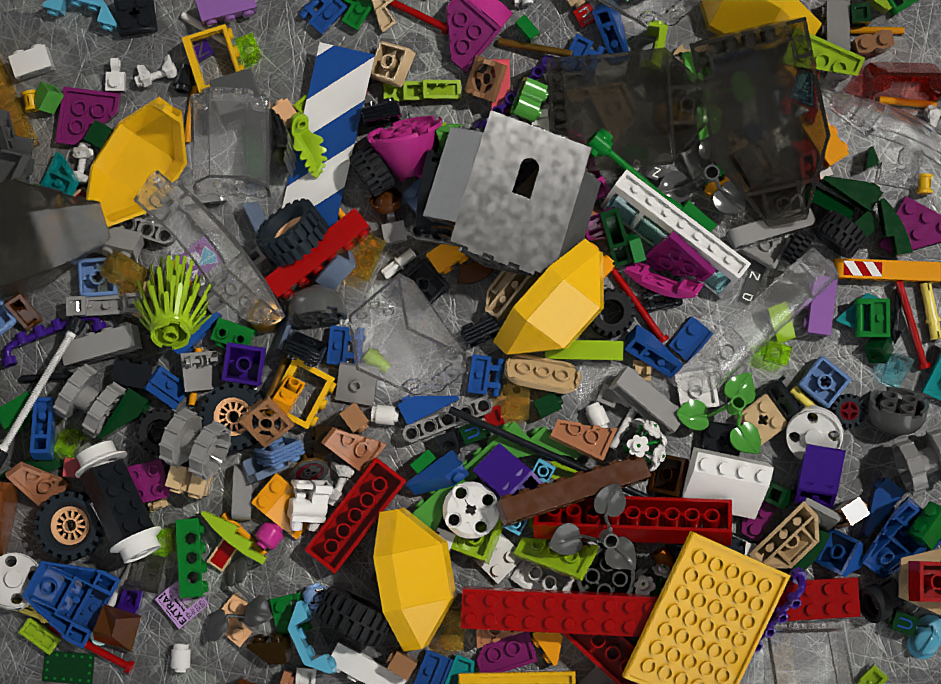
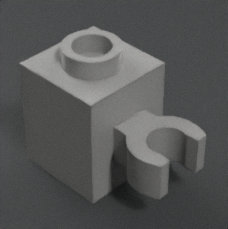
M394 212L387 214L388 223L381 225L385 245L407 242V236H411L409 225H405L404 220L396 222Z

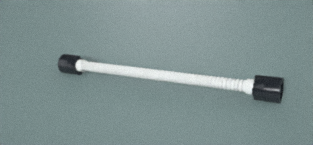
M72 316L66 327V337L63 339L62 344H60L61 346H59L51 359L52 361H50L51 363H49L43 376H41L42 378H40L34 391H32L33 393H31L27 400L28 402L23 406L24 408L19 413V417L14 421L12 428H10L11 430H9L10 432L4 438L3 443L0 444V468L8 456L6 452L9 449V443L14 439L16 432H18L17 430L23 424L25 417H27L26 415H28L32 408L31 406L36 402L40 395L39 393H41L40 391L45 387L49 380L48 378H50L49 376H51L58 365L57 363H59L58 361H60L68 348V344L76 335H80L87 324L79 317Z

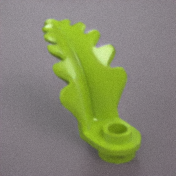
M298 112L290 118L291 135L294 138L293 148L295 151H301L300 159H306L305 167H309L308 172H312L311 176L318 178L320 173L323 172L322 168L326 167V164L322 162L327 161V157L321 154L327 152V149L320 146L324 141L323 138L310 132L308 117Z

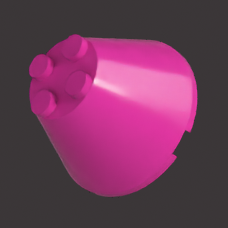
M420 116L392 123V127L383 130V126L371 131L368 133L367 139L398 177L399 181L408 180L413 176L422 178L428 149L434 150L437 153L439 139L435 130L442 126V118L438 117L437 120L434 119V116Z

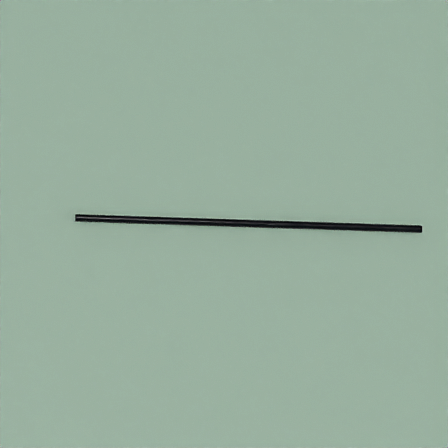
M451 406L448 411L453 416L576 471H583V473L590 471V468L455 407ZM631 486L622 489L623 492L632 496L653 497ZM733 533L732 539H735L737 537L740 541V544L743 546H745L746 542L759 545L758 543H755L747 538H744L738 534Z

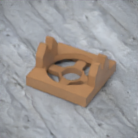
M476 54L464 91L473 96L496 103L507 65ZM488 64L487 70L479 73L480 67ZM489 73L490 81L488 84H485L484 77ZM476 78L480 79L482 84L480 91L475 85ZM493 84L492 88L486 92L487 87Z
M269 396L264 400L258 399L256 404L253 403L249 407L248 412L239 418V422L264 448L290 430L295 424ZM270 409L275 413L271 416H264L259 410ZM253 415L259 420L258 426L255 428L252 425ZM280 417L281 424L276 428L274 427V421ZM269 419L272 425L269 428H265L261 425V421ZM262 430L270 431L271 435H265L259 432H261Z

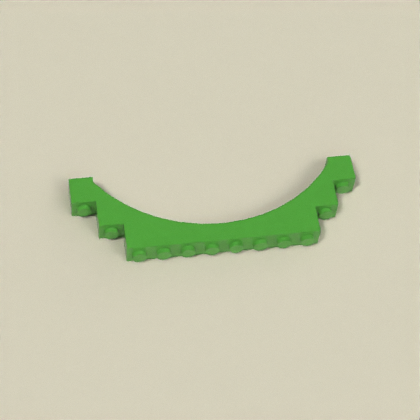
M515 421L512 424L508 422L501 428L559 455L570 456L574 460H577L582 455L550 439L551 432L545 426L542 428L538 426L530 433L532 435L531 438L527 436ZM494 434L487 441L489 445L486 448L482 449L480 447L472 454L474 458L469 463L467 460L463 462L470 475L456 485L471 482L478 476L472 470L498 443L517 458L539 454L505 438L497 437ZM456 485L431 491L429 493L431 497L427 501L422 499L414 506L417 510L412 514L436 532L438 524L443 517L444 500ZM463 488L457 490L456 496L463 490Z

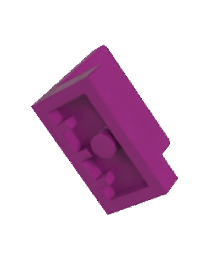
M162 459L127 466L143 503L166 498L171 495L169 487L165 486L167 477L164 466L167 464Z

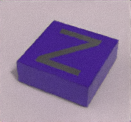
M206 38L193 43L199 63L214 55Z

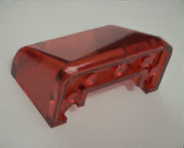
M870 62L863 69V101H872L877 92L888 90L892 83H919V92L927 94L929 101L939 102L941 100V69L933 63Z

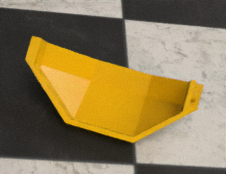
M698 0L707 30L743 50L753 47L759 54L786 49L795 27L816 35L822 24L799 0Z
M157 97L119 121L90 166L84 207L85 215L107 228L159 209L187 165L182 110L173 107L161 97Z
M585 238L550 265L514 305L493 342L506 355L569 348L604 309L603 252L599 251Z
M404 507L379 512L373 559L382 611L403 651L423 649L431 642L457 597L448 542Z

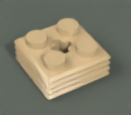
M380 41L375 53L370 77L376 81L402 87L415 53L410 48Z
M767 394L762 395L741 411L743 415L741 416L740 425L745 422L753 424L759 432L761 446L787 427L789 423ZM759 416L766 417L765 425L758 423L760 420Z

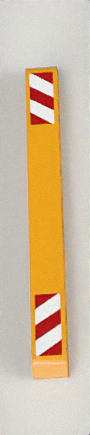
M837 258L834 259L833 278L941 283V262Z

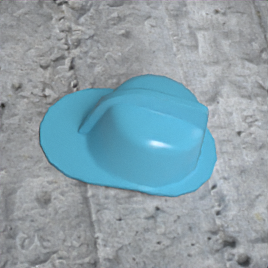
M925 615L918 620L914 636L909 635L907 640V648L910 654L918 659H927L935 654L941 644V619L935 615Z

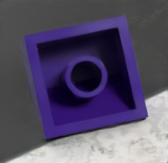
M227 342L222 381L261 386L265 370L266 348Z

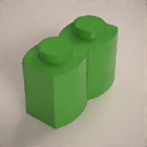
M523 77L510 114L529 122L538 120L542 109H540L542 101L545 102L548 97V86L531 78Z

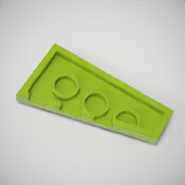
M795 27L779 63L858 76L865 58Z
M522 537L513 554L519 559L582 582L599 547L594 544L590 546L582 545L578 552L564 555L553 551L549 547V542L545 539Z

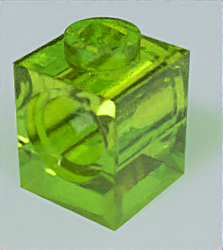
M253 32L235 39L245 64L249 63V65H252L263 58ZM247 47H254V51L251 54L245 53Z
M768 341L766 345L763 344L761 349L762 361L787 366L792 346ZM773 348L779 350L780 355L778 358L772 357L771 350Z
M71 427V429L64 428L55 445V450L70 458H75L85 437L81 435L82 432L74 427ZM70 436L74 438V444L71 447L66 443L67 438Z
M163 528L156 537L158 540L160 537H164L167 540V545L153 552L157 553V556H169V552L174 551L173 528Z

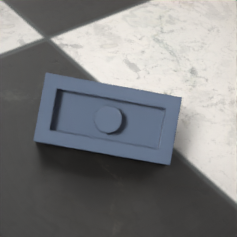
M348 250L343 256L336 255L315 278V281L323 286L335 289L356 267L354 253Z
M256 456L241 462L249 484L290 467L288 461L279 469H273L272 466L264 467L263 464L256 463Z

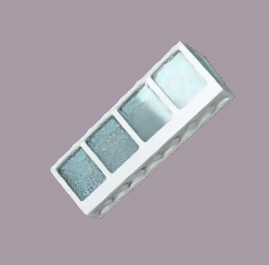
M627 169L600 206L603 210L612 206L618 207L623 225L632 232H636L640 238L652 247L674 231L716 269L714 274L708 279L698 282L702 283L721 299L751 265L749 261Z

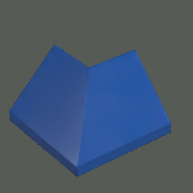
M831 528L829 531L831 535L814 562L845 577L863 566L861 562L863 559V543Z

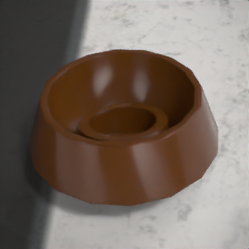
M388 189L377 197L372 196L369 203L377 213L389 214L401 206L402 194L396 189Z

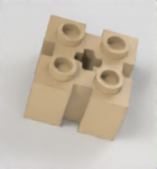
M179 465L178 468L170 466L165 486L170 487L169 491L178 494H184V491H186L189 497L202 499L203 496L209 495L214 475L206 481L189 472L188 466Z

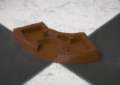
M476 261L470 264H461L457 284L479 282L489 276L495 269L484 267Z

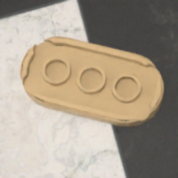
M517 354L511 359H507L505 363V376L509 381L519 386L567 394L575 391L581 381L579 370L577 372L574 369V365L565 361L528 354Z

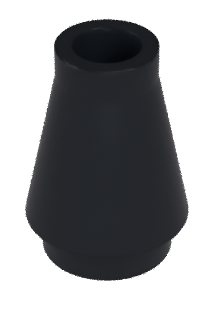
M181 65L173 84L174 90L178 93L188 94L192 89V69L190 65Z

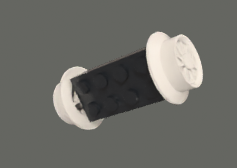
M110 440L93 445L79 453L76 458L80 469L75 475L81 478L112 546L110 552L120 553L124 563L127 564L144 558L161 547L156 536L162 528L160 526L154 527L123 460L127 456V452L117 451L113 441Z

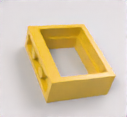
M226 24L182 37L199 93L201 94L212 90L210 84L206 85L193 42L223 33L235 72L245 70L243 64L239 65L238 57H240L238 47L233 46L231 40L234 39L233 31Z
M296 359L291 361L277 391L288 375L295 377L299 367L327 380L306 421L292 414L288 416L294 423L310 430L318 422L319 418L317 415L320 410L323 411L328 403L326 398L329 393L332 394L337 383H335L336 379L315 367H308L303 361Z

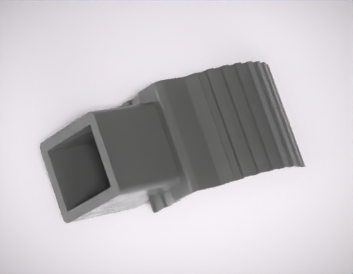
M248 68L210 80L209 83L217 111L226 130L248 125L249 123L255 124V122H261L262 119L271 116L274 118L275 125L284 134H287V150L284 152L283 160L292 178L293 170L296 168L295 163L297 162L293 141L283 119L271 108L266 95L260 93L252 69Z

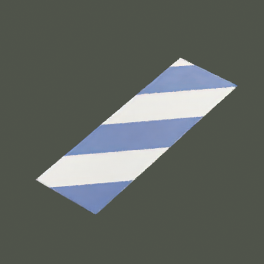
M320 42L303 114L309 119L310 132L321 136L324 140L320 146L327 149V152L321 154L327 157V161L322 162L326 164V167L322 168L323 172L320 173L318 178L311 176L312 172H308L309 167H305L306 159L301 160V151H296V168L293 170L292 178L289 175L282 208L289 202L292 204L294 200L308 199L326 220L328 228H330L337 222L350 166L349 157L353 153L362 113L361 109L364 105L375 55Z

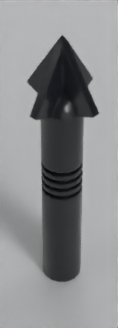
M895 288L892 330L890 331L894 345L902 334V331H900L902 304L897 288Z
M67 370L52 373L48 381H68L74 373ZM43 374L21 375V382H39Z

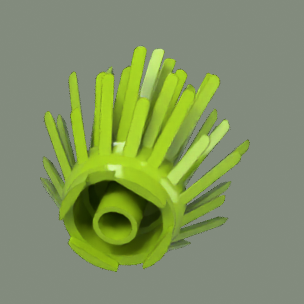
M168 255L167 260H165L164 274L162 257L159 260L160 266L157 267L158 293H156L153 266L150 264L151 280L147 281V287L154 313L138 280L136 284L142 295L143 302L137 296L138 300L133 301V303L142 315V317L138 316L139 322L151 333L152 341L161 348L164 345L172 347L173 350L186 346L191 335L199 330L200 326L211 317V315H207L200 321L205 316V310L210 305L208 304L209 300H205L207 299V293L211 288V284L207 286L191 314L200 288L202 274L199 277L198 274L195 275L192 288H189L194 264L193 260H190L189 268L186 272V255H183L182 264H180V256H175V268L171 255Z

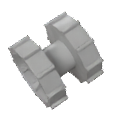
M85 363L84 366L78 367L77 371L68 379L58 394L59 396L53 408L55 409L54 413L65 420L73 416L78 409L86 413L85 420L81 425L83 426L82 431L95 438L100 434L120 403L126 389L113 382L111 385H107L105 390L100 393L93 388L98 378V371Z
M184 408L183 411L177 414L174 413V417L170 420L167 427L164 428L165 431L159 443V458L176 468L184 462H188L189 459L188 471L194 473V476L207 481L208 478L217 474L223 462L226 461L225 458L232 444L230 443L232 430L227 429L226 425L214 420L201 430L203 418L197 416V413Z
M940 426L926 430V434L923 436L926 448L917 450L914 442L909 440L908 436L893 441L894 444L891 447L899 477L906 487V491H909L912 496L927 492L926 489L929 485L926 474L935 472L938 480L941 481Z

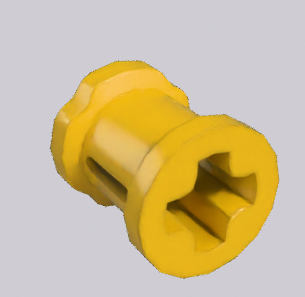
M26 90L20 93L24 99L25 113L40 111L35 104L36 90Z
M916 174V178H918L916 194H933V190H931L933 174Z

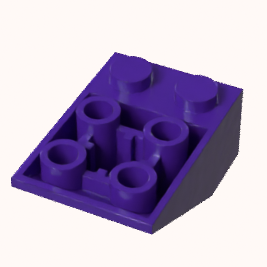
M500 443L472 470L493 491L499 500H501V496L506 494L514 496L519 494L518 491L529 488L533 490L537 488V485L543 483L530 468Z
M807 444L794 483V502L802 503L806 498H810L827 508H833L838 493L846 450Z

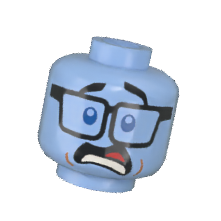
M320 582L305 587L306 590L302 593L304 602H308L309 609H314L315 613L327 591L326 586L320 585Z

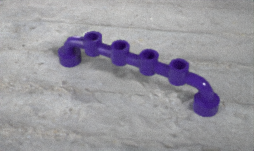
M546 55L542 59L541 65L534 67L528 78L538 80L545 71L554 70L557 65L556 58L552 55ZM521 81L513 92L506 95L505 100L499 106L493 107L492 111L503 114L509 106L513 105ZM488 117L477 122L475 129L484 130Z
M98 316L79 317L84 321L90 320L94 323L91 325L92 332L99 333L101 329L107 328L106 322H101ZM69 317L70 319L62 321V318L54 319L51 321L52 326L44 328V325H38L33 328L34 333L29 335L26 332L15 334V340L9 342L4 348V358L1 361L3 368H10L18 364L16 356L11 355V351L14 348L25 346L34 340L44 339L50 334L64 331L72 317Z
M801 567L791 570L789 574L790 579L798 587L794 592L786 595V601L781 607L775 608L755 652L763 648L761 640L765 636L770 638L775 635L776 630L774 626L777 622L785 623L788 620L789 616L786 612L790 608L797 609L800 607L801 600L799 598L805 591L807 578L806 572Z

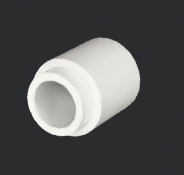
M596 402L585 408V414L591 426L598 425L601 428H608L607 424L610 421L603 405L600 406V403Z
M377 405L372 407V422L393 426L395 422H399L400 411L396 410V406Z
M173 644V649H171V668L174 669V672H186V669L190 668L191 649H189V644Z

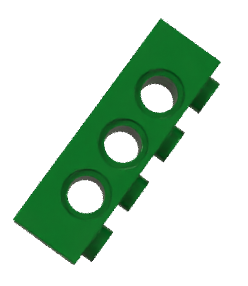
M199 518L175 520L180 598L206 597L205 592H208V580H204V573H207V562L203 561V553H206V543L202 542V534H205L204 522H201ZM189 534H195L196 541L193 544H188L186 541ZM196 553L197 561L190 564L187 560L188 555ZM193 572H196L199 577L195 583L189 581V575Z

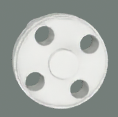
M810 405L791 417L786 429V440L791 452L802 460L807 444L840 449L844 430L840 420L834 413L817 405ZM815 413L818 418L811 419L808 414ZM837 431L839 436L833 437L829 432ZM797 432L800 437L793 438L790 433Z
M464 482L458 484L447 494L443 503V517L446 525L453 533L466 539L483 537L495 527L498 521L499 512L496 507L498 500L493 491L481 483ZM460 488L467 491V495L463 499L456 497V492ZM486 495H490L494 499L493 503L489 506L483 504V498ZM452 515H457L460 518V522L452 526L449 523V518ZM479 522H484L487 525L486 530L482 533L476 531V525Z
M8 553L0 556V608L20 611L30 606L22 595L30 582L29 577L35 573L39 566L31 557L21 553ZM10 559L17 561L16 565L12 567L7 566L6 562ZM14 597H21L23 599L20 604L12 603Z

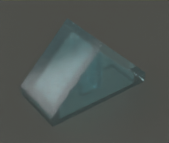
M898 353L891 354L880 382L899 389L913 365L914 359Z

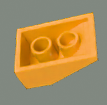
M276 473L251 503L296 540L307 529L308 522H303L302 530L293 531L290 528L287 510L289 499L295 497L293 486L281 474Z

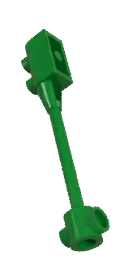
M601 128L600 131L596 130L589 137L585 145L592 148L590 153L592 157L596 158L597 155L599 157L607 155L624 171L626 169L710 233L717 224L690 201L685 200L678 203L671 197L664 195L612 150L613 142L611 141L614 137L607 130Z

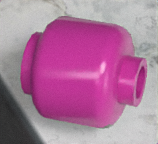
M273 521L263 523L255 533L256 545L264 551L266 549L274 550L283 540V529Z

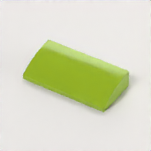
M479 478L477 482L485 485L484 482ZM486 495L483 498V504L486 506L491 505L494 501L490 495ZM500 515L495 527L488 534L476 539H466L455 535L450 549L489 565L503 530ZM479 522L476 525V531L479 533L484 532L487 528L484 522Z

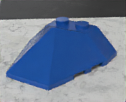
M909 496L893 510L861 562L885 579L900 569V558L923 553L928 550V548L917 544L908 533V530L918 518L923 508ZM941 538L933 550L941 544Z
M41 560L22 597L66 641L83 649L93 632L103 605H107L121 579L100 569Z

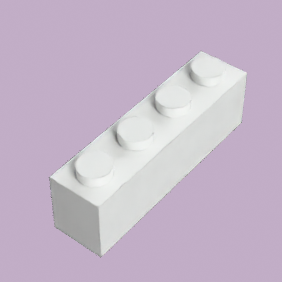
M342 641L338 642L331 655L337 663V667H335L337 672H345L348 674L347 678L354 682L358 680L365 684H405L406 682L405 679L388 670V666Z

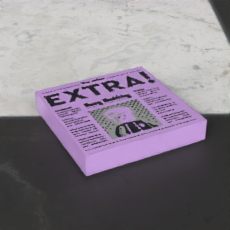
M179 579L155 598L179 629L210 604L205 597L181 599Z

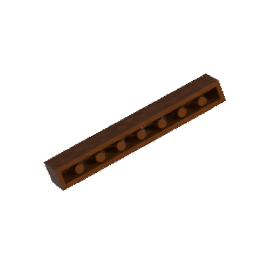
M629 455L625 457L624 461L613 460L607 463L608 466L602 468L601 465L590 468V471L586 473L578 471L572 474L570 478L566 479L563 476L555 479V483L548 484L544 482L537 485V488L533 490L525 488L518 491L519 494L517 495L506 494L501 496V500L498 501L496 507L503 526L505 527L595 498L596 494L609 484L619 483L621 489L644 482L651 477L644 456Z

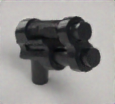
M674 276V280L681 282L682 277ZM649 289L642 293L643 300L648 299V303H645L646 311L650 310V312H653L657 309L670 306L677 307L683 304V298L664 296ZM663 296L664 301L654 303L653 298Z

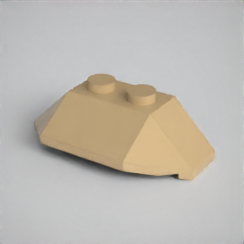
M501 271L487 289L485 311L495 316L497 320L507 318L514 305L542 274L536 273L535 277Z
M803 501L749 555L753 559L773 568H792L819 542L818 514Z

